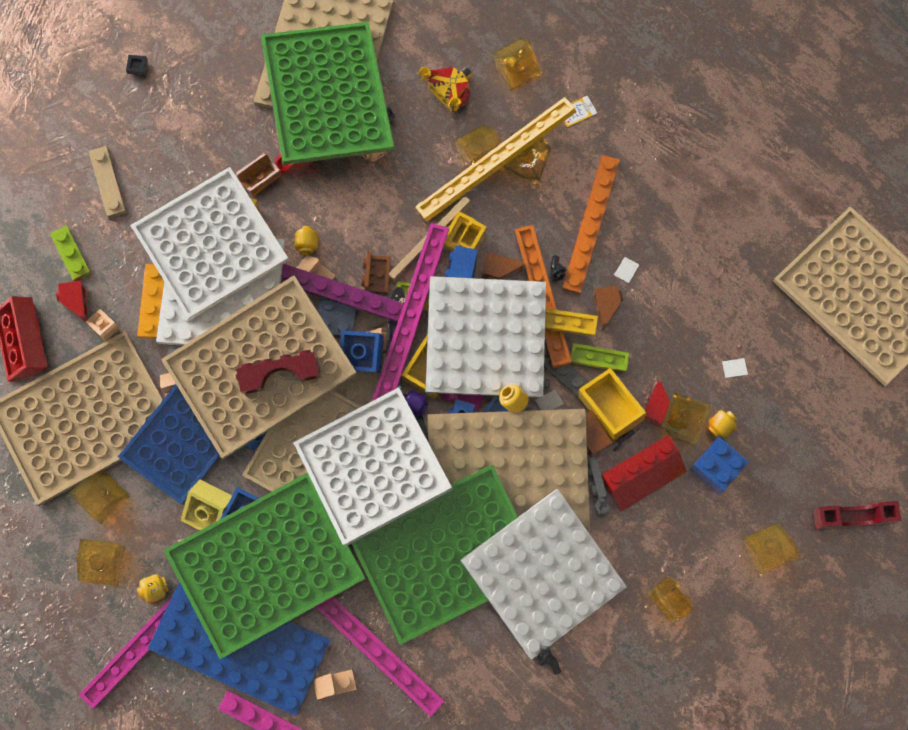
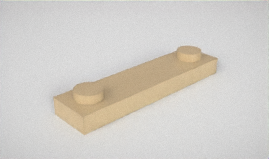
M107 146L89 151L107 217L110 219L126 214Z

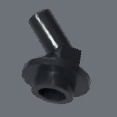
M554 255L551 261L552 271L550 278L551 280L559 281L565 277L567 269L559 263V256Z
M550 647L542 648V652L537 658L540 661L539 665L549 664L554 675L561 673L558 661L552 655Z

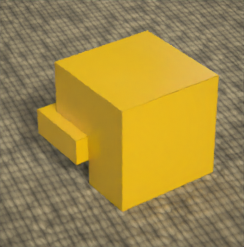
M458 211L449 226V233L444 247L454 252L455 245L479 250L486 238L487 226Z

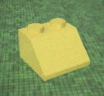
M199 480L188 491L180 521L198 530H202L220 520L232 495Z

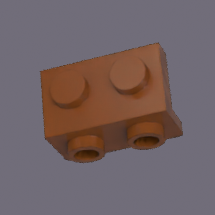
M263 153L236 172V175L242 186L254 196L281 177L282 173L271 162L268 155Z
M367 252V258L363 259V269H366V275H362L361 286L365 287V291L374 294H388L391 266L390 256H374L371 252Z

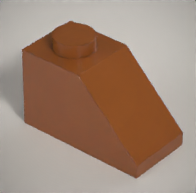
M487 252L481 279L507 280L522 272L524 261Z
M617 285L596 288L594 290L593 297L601 330L607 327L618 311L621 302H623L622 291H618Z
M592 410L586 416L587 454L590 458L608 449L613 443Z

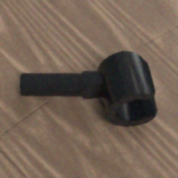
M633 429L614 441L618 443V446L613 451H617L621 447L622 442L635 434Z

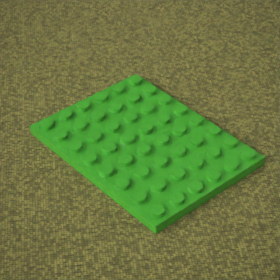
M369 22L261 34L283 165L394 150Z
M493 464L450 484L453 490L352 543L400 645L489 601L460 560L518 518Z
M308 472L163 550L219 659L228 656L365 579L348 545L343 546Z

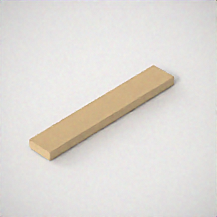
M466 196L463 197L437 225L449 228L458 211L465 213L470 208V200ZM426 236L389 273L390 281L394 285L419 260Z

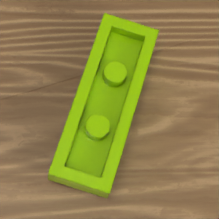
M66 225L51 232L50 236L72 280L78 281L90 275L91 272L68 226Z
M572 343L570 358L572 364L605 370L611 368L612 371L626 373L629 353Z

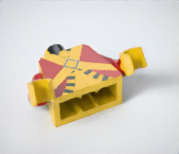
M453 66L436 70L421 67L418 75H423L421 80L425 82L429 79L428 89L451 112L453 110L457 112L460 107L468 103L470 96V83L468 79L473 74L467 67L461 72Z

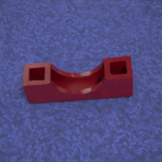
M311 350L301 351L296 356L291 354L282 355L280 359L274 361L272 359H264L260 361V364L253 365V363L242 364L241 368L236 369L240 392L244 395L264 391L267 379L278 371H290L296 374L302 382L321 378L317 355L315 352H311Z
M898 501L878 502L854 507L825 506L818 507L813 511L816 530L891 525L902 521Z

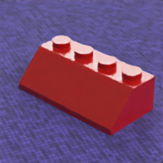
M11 296L0 305V347L7 382L38 375L47 368V359L44 355L43 341L40 336L39 323L35 313L36 307L32 297Z
M667 435L601 476L605 488L621 512L687 471L679 450L670 436Z

